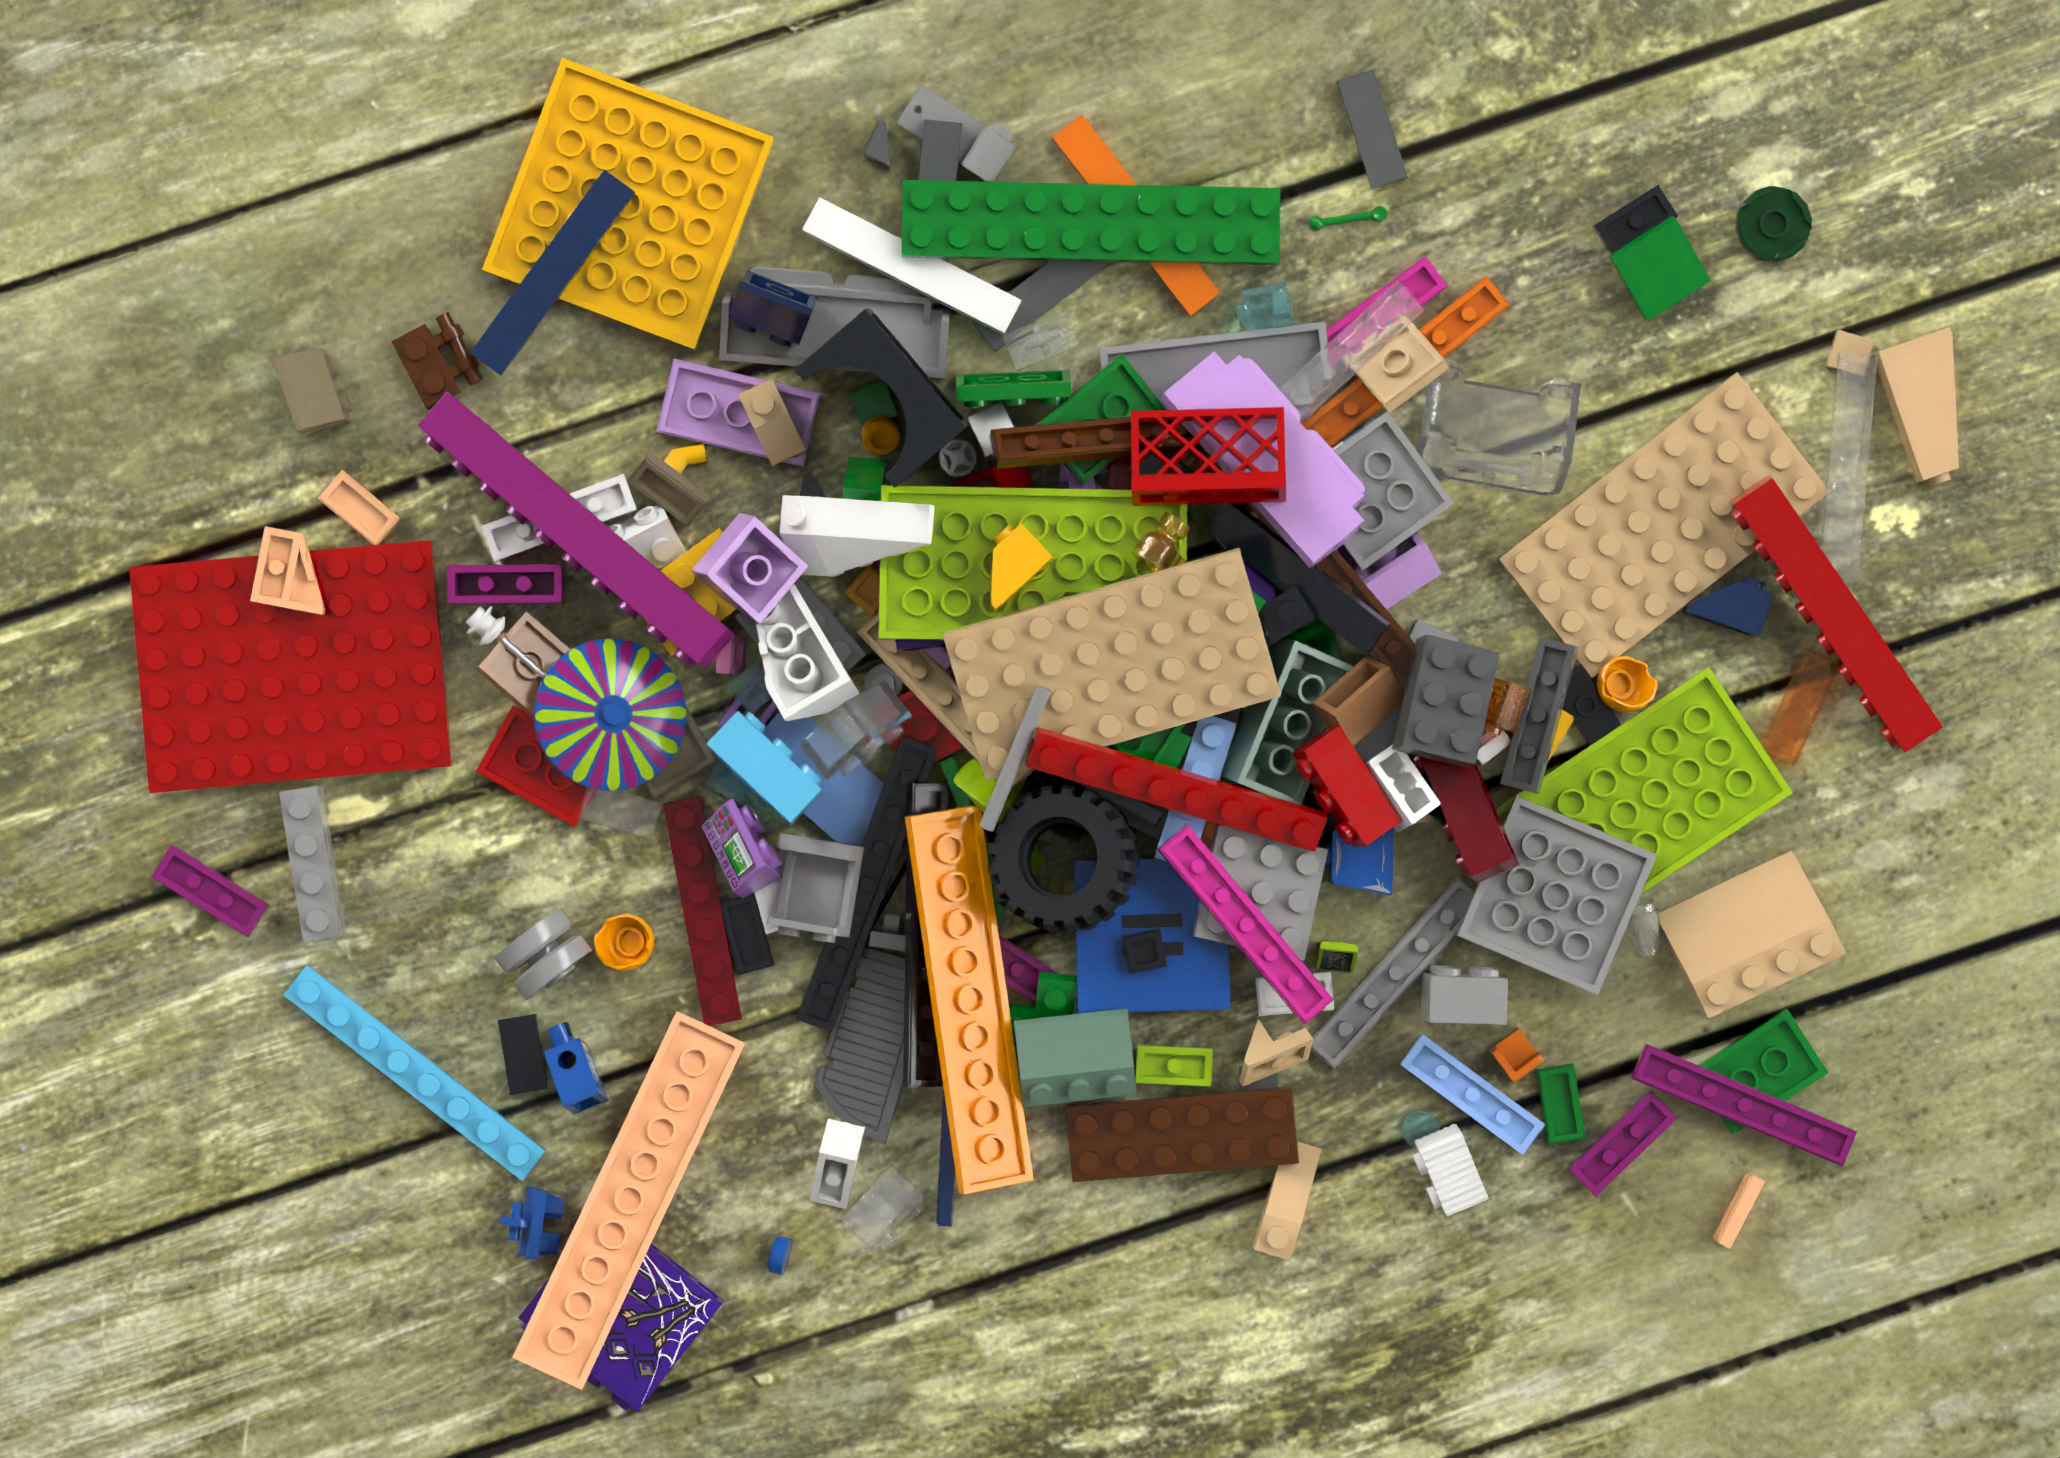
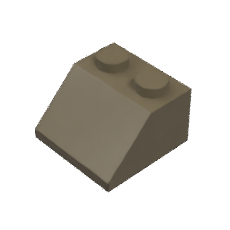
M319 347L271 359L297 432L308 437L350 422L347 412L353 411L346 390L339 391L335 377L340 375V371L333 354L327 355L326 351Z

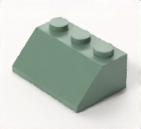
M1127 1008L1014 1021L1023 1107L1137 1095Z

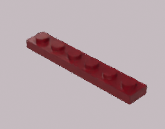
M701 796L663 803L704 1024L710 1026L742 1020L710 844L702 828V825L705 823Z

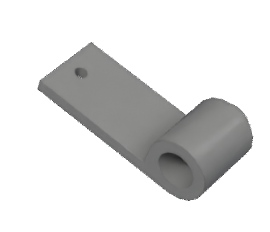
M922 85L919 86L897 121V124L921 139L923 137L924 119L962 123L959 163L987 182L995 181L1016 148V145L1011 143L1014 137L1013 134L997 124H994L993 128L989 129Z

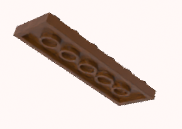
M1293 1086L1076 1104L1065 1107L1072 1182L1299 1164L1300 1162Z

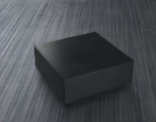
M1160 928L1122 936L1130 973L1167 966Z

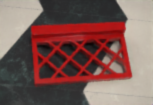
M1284 407L1131 411V489L1133 506L1286 502ZM1260 419H1277V430L1267 440L1252 429ZM1222 420H1232L1240 427L1228 441L1214 430ZM1184 421H1194L1202 428L1190 442L1175 431ZM1139 422H1156L1164 431L1149 443L1139 434ZM1246 433L1260 444L1248 458L1233 447ZM1207 434L1222 446L1210 459H1207L1195 448ZM1169 435L1183 446L1171 460L1156 449ZM1276 440H1277V450L1272 446V444H1273ZM1139 443H1140L1143 447H1145V449H1144L1140 454H1139ZM1266 450L1278 460V471L1262 472L1252 463ZM1228 451L1242 464L1234 472L1223 473L1214 464ZM1190 452L1203 465L1195 473L1184 474L1175 465ZM1150 453L1165 465L1157 474L1140 475V463Z

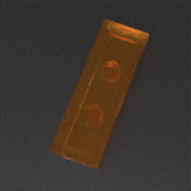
M1807 647L1803 649L1761 744L1769 756L1791 766H1796L1838 671L1837 667L1840 666L1841 662Z

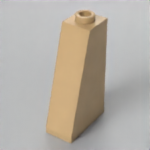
M1948 327L1878 351L1872 355L1916 483L1927 480L1929 486L1950 480L1949 472L1959 468L1953 334L1951 328Z

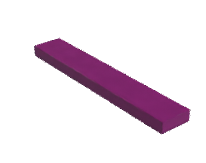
M1646 1043L1631 1076L1633 1080L1842 1167L1857 1134L1855 1130Z

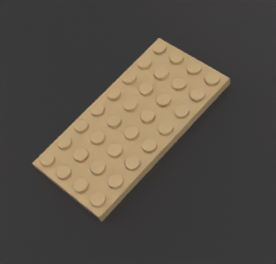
M1737 372L1504 553L1498 560L1563 643L1579 648L1576 660L1584 667L1590 678H1593L1613 657L1621 656L1756 550L1752 543L1758 539L1750 527L1743 531L1731 514L1732 511L1737 509L1732 503V499L1770 475L1800 516L1827 495L1830 490Z
M1239 548L943 632V639L985 780L1000 776L1037 685L1051 690L1037 727L1104 747L1281 697ZM1037 727L1034 731V734L1032 736V739L1030 741V744L1027 748V751L1025 753V756L1022 760V763L1018 771L1028 769V767H1026L1025 760L1027 758Z

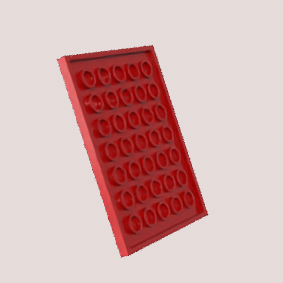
M432 540L309 551L325 607L324 615L250 601L259 555L129 567L149 793L452 766Z

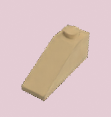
M1298 1142L1299 1164L1276 1166L1252 1243L1254 1250L1288 1261L1291 1260L1322 1150L1302 1142Z

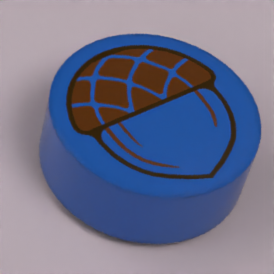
M783 1236L775 1238L768 1260V1270L770 1273L784 1275L789 1263L793 1239Z

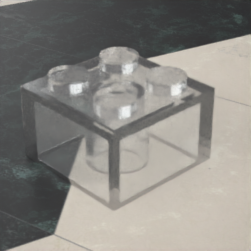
M884 680L845 701L799 745L826 780L838 773L846 777L861 764L865 766L882 753L880 747L884 743L888 745L905 732L901 726L912 715Z

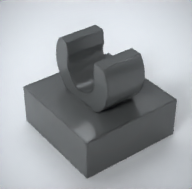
M886 913L883 931L871 930L869 946L905 951V935L898 934L901 915Z

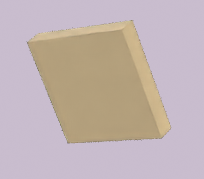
M1406 315L1345 360L1350 369L1389 413L1449 369L1446 361Z

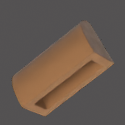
M1366 655L1316 699L1313 705L1328 727L1340 725L1352 745L1355 746L1402 704L1404 693L1391 668Z

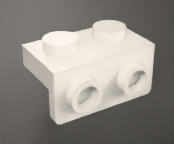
M659 505L645 507L626 522L608 526L657 569L673 562L686 552L666 511Z

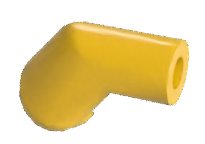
M699 444L673 449L667 455L664 462L682 474L688 465L707 462L705 445Z

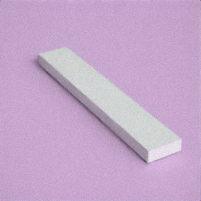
M820 197L802 229L803 234L1003 336L1021 304V300L940 258H901V238Z

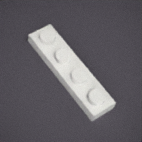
M624 474L570 493L572 497L603 523L638 510ZM510 515L482 525L494 562L545 544L534 535L538 528L529 520L521 524Z

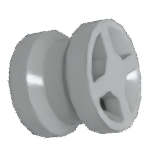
M961 439L951 440L941 448L939 454L940 466L949 477L955 479L965 478L975 469L977 463L976 452L967 441Z

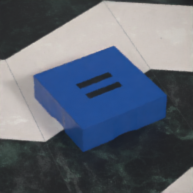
M1140 859V865H1135L1134 874L1138 875L1135 887L1130 886L1126 894L1130 898L1124 906L1119 905L1114 910L1116 915L1107 922L1102 920L1097 923L1096 928L1088 931H1076L1078 1014L1125 1008L1128 1009V1012L1231 1009L1229 945L1193 937L1192 932L1199 899L1168 862L1160 859ZM1097 860L1073 861L1074 893L1081 890L1089 882L1095 871ZM1160 928L1167 966L1130 973L1122 936Z

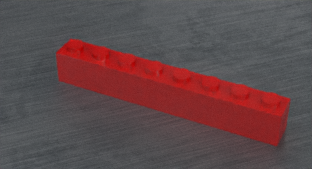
M1768 475L1732 499V503L1737 508L1731 512L1732 516L1743 531L1750 527L1758 539L1752 545L1764 562L1772 559L1779 570L1774 574V577L1785 593L1793 590L1800 602L1795 605V608L1808 625L1814 621L1822 633L1816 636L1817 640L1828 655L1833 652L1837 654L1843 663L1837 669L1848 685L1852 686L1857 683L1864 694L1859 698L1860 703L1870 717L1878 714L1885 726L1880 729V732L1892 748L1899 745L1906 753L1943 728L1775 480Z

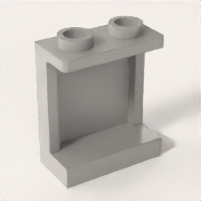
M780 833L778 849H784L787 852L776 916H768L767 924L779 926V934L800 937L801 930L813 932V940L835 943L836 936L850 937L864 847Z

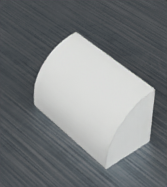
M1392 745L1365 762L1368 770L1402 820L1394 826L1397 833L1413 825L1441 804L1408 755L1392 750Z

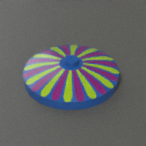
M598 639L578 645L567 651L547 670L535 696L533 710L534 728L544 755L563 776L574 783L600 791L624 790L651 780L673 759L685 732L686 703L678 679L671 668L657 654L631 641Z

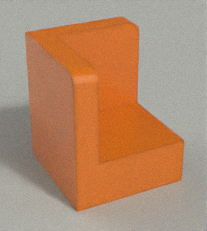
M1519 1028L1488 1049L1507 1078L1513 1083L1544 1061Z

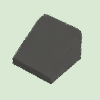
M880 120L877 122L863 153L866 159L890 170L887 125L885 121Z

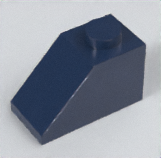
M1745 577L1743 582H1733L1686 605L1683 614L1751 637L1760 636L1774 593L1765 590L1766 583Z

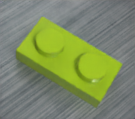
M1137 1045L1136 1083L1211 1087L1213 1048Z

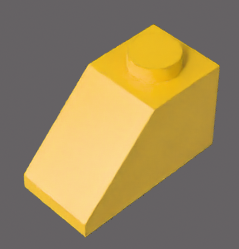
M1022 523L1015 529L1009 524L993 539L997 546L992 551L990 607L995 612L1053 558Z

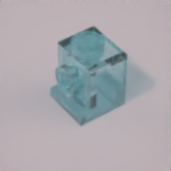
M1286 283L1241 290L1242 304L1236 305L1240 328L1246 327L1249 331L1295 325L1292 300ZM1264 312H1271V314L1262 315Z

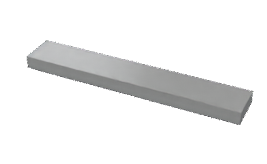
M1459 876L1456 877L1312 1036L1313 1043L1311 1049L1333 1069L1341 1063L1457 935L1475 892Z

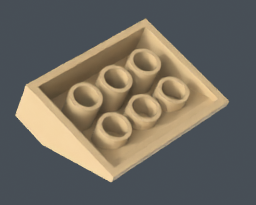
M1792 850L1654 914L1702 1017L1708 1019L1846 954L1831 920Z

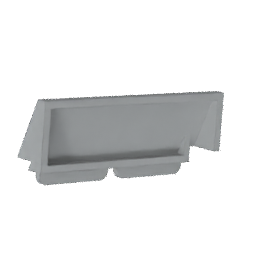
M769 267L752 268L750 271L817 297L800 344L792 343L790 347L770 340L771 334L756 329L755 333H751L734 325L735 320L728 318L737 292L725 291L721 310L719 360L798 366L866 308H871L929 377L945 378L951 309L932 307V299L889 277L852 274L842 284L833 283V277L827 272ZM855 367L829 368L835 370L868 372L866 370Z
M1325 322L1099 348L1101 369L1119 354H1123L1166 410H1169L1168 407L1160 400L1162 394L1214 351L1226 365L1238 355L1243 359L1249 358L1253 360L1299 411L1301 415L1299 422L1309 419L1312 410L1315 409L1314 393L1332 391V372Z

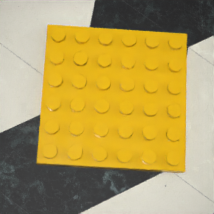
M562 58L482 270L520 285L605 169L635 191L636 194L559 297V300L695 351L775 138Z

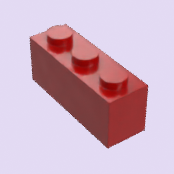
M1340 725L1325 728L1292 752L1297 760L1295 767L1304 780L1312 783L1317 791V802L1325 812L1332 814L1338 823L1336 830L1346 844H1351L1352 847H1366L1402 821Z

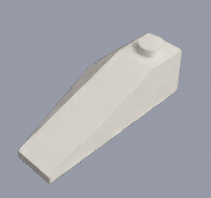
M783 495L780 536L784 544L808 565L801 575L835 577L844 574V571L871 565L873 561L888 556H897L930 545L932 542L935 505Z
M793 584L762 623H756L759 651L765 671L766 688L785 721L826 714L860 694L796 585Z

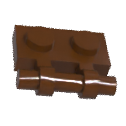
M449 312L436 318L442 331L432 337L427 325L424 324L391 341L426 409L434 407L446 391L453 396L461 393L455 378L464 374L470 386L483 380L477 367L480 363L476 357L470 354L462 338L464 332L460 324L454 323ZM449 344L457 360L455 364L449 367L439 348Z

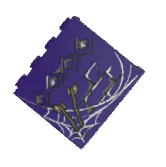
M651 1243L587 1381L597 1388L601 1384L613 1392L610 1398L624 1410L629 1411L632 1407L638 1412L723 1304L724 1300ZM549 1279L518 1317L524 1322L521 1326L524 1331Z

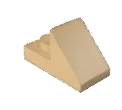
M1258 1019L1244 1059L1239 1079L1241 1085L1244 1087L1308 1060L1313 1043V1038L1308 1030L1304 1028L1294 1033L1285 1032L1273 1041Z

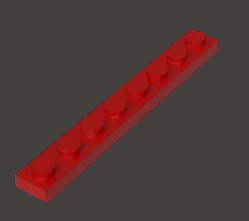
M1037 727L1025 760L1026 767L1313 852L1317 848L1328 819L1326 812L1039 727Z

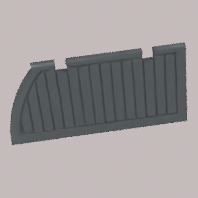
M864 946L853 975L858 977L855 988L850 986L848 988L833 1031L829 1033L823 1053L826 1057L834 1058L831 1069L819 1067L813 1088L819 1090L826 1103L841 1120L865 1127L863 1134L865 1137L886 1144L903 1087L905 958Z

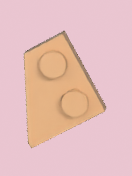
M265 526L250 601L320 615L325 614L324 603L304 534Z

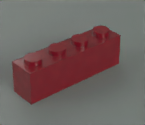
M1412 755L1420 774L1426 772L1431 783L1429 787L1441 802L1439 806L1446 818L1441 821V826L1449 842L1455 840L1460 854L1455 855L1462 874L1464 876L1470 875L1472 879L1479 883L1519 865L1477 764L1463 768Z

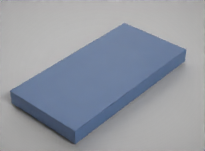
M779 712L765 727L766 730L762 734L771 742L776 738L781 740L793 752L794 756L790 759L799 768L806 764L821 778L818 786L822 789V793L803 813L834 841L860 846L884 783L810 717L785 721Z

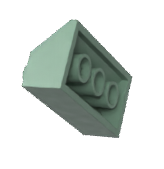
M1284 637L1272 644L1268 650L1281 697L1245 707L1232 738L1220 776L1259 793L1301 805L1310 781L1304 780L1295 767L1297 760L1292 752L1328 727L1318 714L1313 702L1354 666L1300 642Z

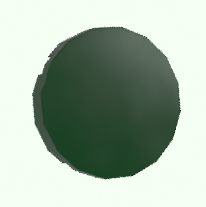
M1768 186L1756 190L1742 202L1736 215L1735 230L1740 244L1750 255L1762 261L1779 262L1793 257L1805 246L1812 227V217L1808 205L1798 193L1778 186Z

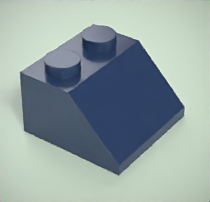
M746 270L728 318L735 320L734 325L747 332L755 333L756 329L771 334L769 339L778 344L788 347L792 343L799 345L817 297Z

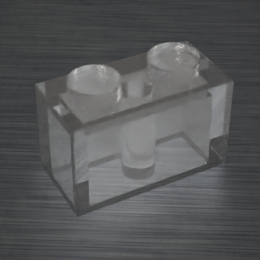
M891 1163L842 1216L839 1222L872 1252L878 1246L885 1250L899 1235L895 1228L905 1218L911 1222L925 1207L921 1202L925 1193Z

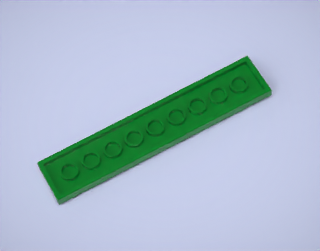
M903 180L901 258L1279 265L1280 188Z

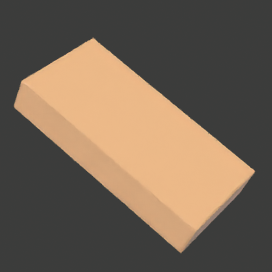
M344 470L339 472L318 498L373 545H380L401 520L398 515Z
M1750 1173L1745 1174L1713 1235L1714 1241L1729 1249L1731 1248L1765 1181Z

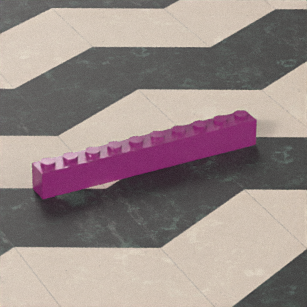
M448 391L419 423L418 426L427 433L423 440L439 454L444 449L452 454L455 458L451 461V464L466 477H469L472 472L479 477L482 482L478 487L494 501L499 496L510 504L506 511L521 524H524L527 520L532 522L538 528L534 532L536 537L550 548L555 543L566 551L561 558L578 572L584 567L594 576L590 582L606 596L612 590L622 599L618 606L634 620L639 614L650 623L646 630L661 643H664L667 639L672 641L678 647L674 654L692 668L697 663L706 669L735 634Z

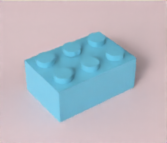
M737 711L706 744L707 749L791 826L822 793V789L818 786L821 778L806 764L799 768L790 760L794 756L793 752L781 740L776 738L771 742L762 733L766 730L765 726L752 713L748 712L743 716Z

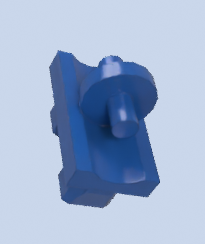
M527 1186L525 1204L513 1202L511 1215H500L499 1223L510 1226L508 1240L519 1241L520 1238L519 1255L526 1256L525 1258L538 1260L539 1255L557 1254L559 1234L542 1231L544 1217L561 1219L564 1199L548 1194L547 1191L538 1187Z

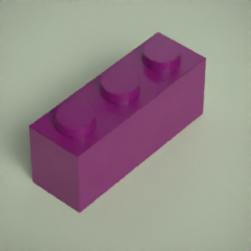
M562 564L447 565V603L451 605L566 604V566Z

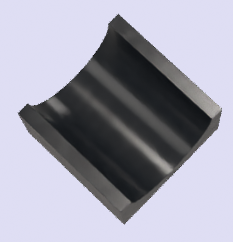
M866 308L794 369L801 379L806 381L825 369L855 367L873 373L892 388L901 402L906 419V439L903 451L897 463L885 475V478L894 488L968 425V422L871 308Z

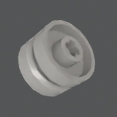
M558 908L535 924L494 957L505 973L514 972L527 962L531 966L515 982V986L526 1000L543 988L553 986L576 968L575 964L593 950L582 935H574L562 944H558L557 940L567 933L572 925V921L562 908Z

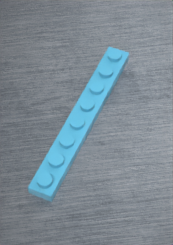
M310 965L305 966L284 993L287 999L521 1181L526 1178L547 1151Z

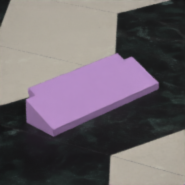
M1214 351L1162 394L1160 400L1169 410L1284 407L1286 502H1258L1252 504L1309 568L1350 540L1365 521L1354 509L1365 496L1363 494L1365 491L1363 483L1316 431L1306 430L1299 422L1301 419L1299 411L1253 360L1249 358L1243 359L1238 355L1226 365ZM1260 419L1252 429L1267 440L1277 430V419ZM1222 420L1214 428L1226 441L1240 429L1232 420ZM1194 421L1182 422L1183 426L1193 437L1202 430ZM1247 433L1233 445L1246 458L1260 446ZM1209 434L1199 442L1211 457L1222 447ZM1277 440L1272 444V446H1273L1276 450H1277ZM1266 450L1252 463L1262 472L1278 471V460ZM1228 451L1216 462L1225 473L1234 472L1242 464Z

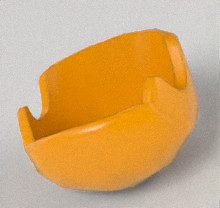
M1629 656L1613 657L1600 668L1596 685L1598 694L1606 706L1619 713L1636 712L1650 703L1655 697L1658 681L1651 677L1646 663Z
M628 913L608 918L600 931L594 936L595 955L605 966L617 971L635 970L646 963L655 946L653 930L644 919Z

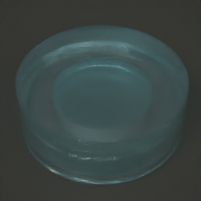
M1414 1110L1408 1113L1401 1124V1133L1404 1140L1417 1148L1415 1140L1440 1130L1435 1116L1425 1110Z

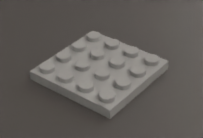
M1515 795L1503 827L1519 865L1478 883L1456 936L1598 995L1657 855Z

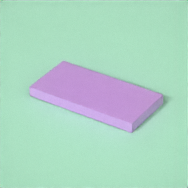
M673 359L656 432L768 459L738 394L767 380ZM775 383L806 448L805 452L782 463L804 468L821 393Z

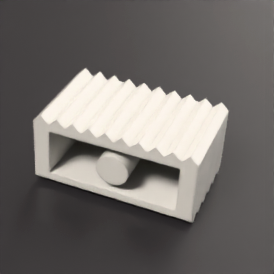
M1452 1124L1449 1127L1414 1141L1418 1153L1413 1154L1412 1157L1420 1175L1428 1174L1432 1186L1426 1188L1434 1209L1441 1207L1448 1217L1489 1199L1457 1124Z

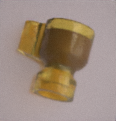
M1165 511L1158 521L1159 528L1155 532L1151 531L1144 534L1132 551V555L1138 561L1154 572L1187 563L1176 550L1175 544L1177 541L1185 538L1190 527L1172 513Z

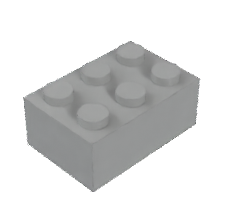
M1432 965L1431 973L1422 972L1420 1018L1431 1023L1507 1025L1508 978L1499 976V970L1491 967H1469V974H1460V969L1454 966Z

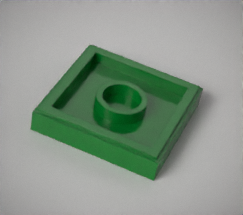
M1674 216L1664 220L1608 256L1646 321L1651 320L1711 281Z

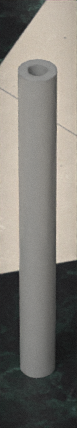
M1036 686L979 824L983 829L994 831L1051 693V690L1044 686Z

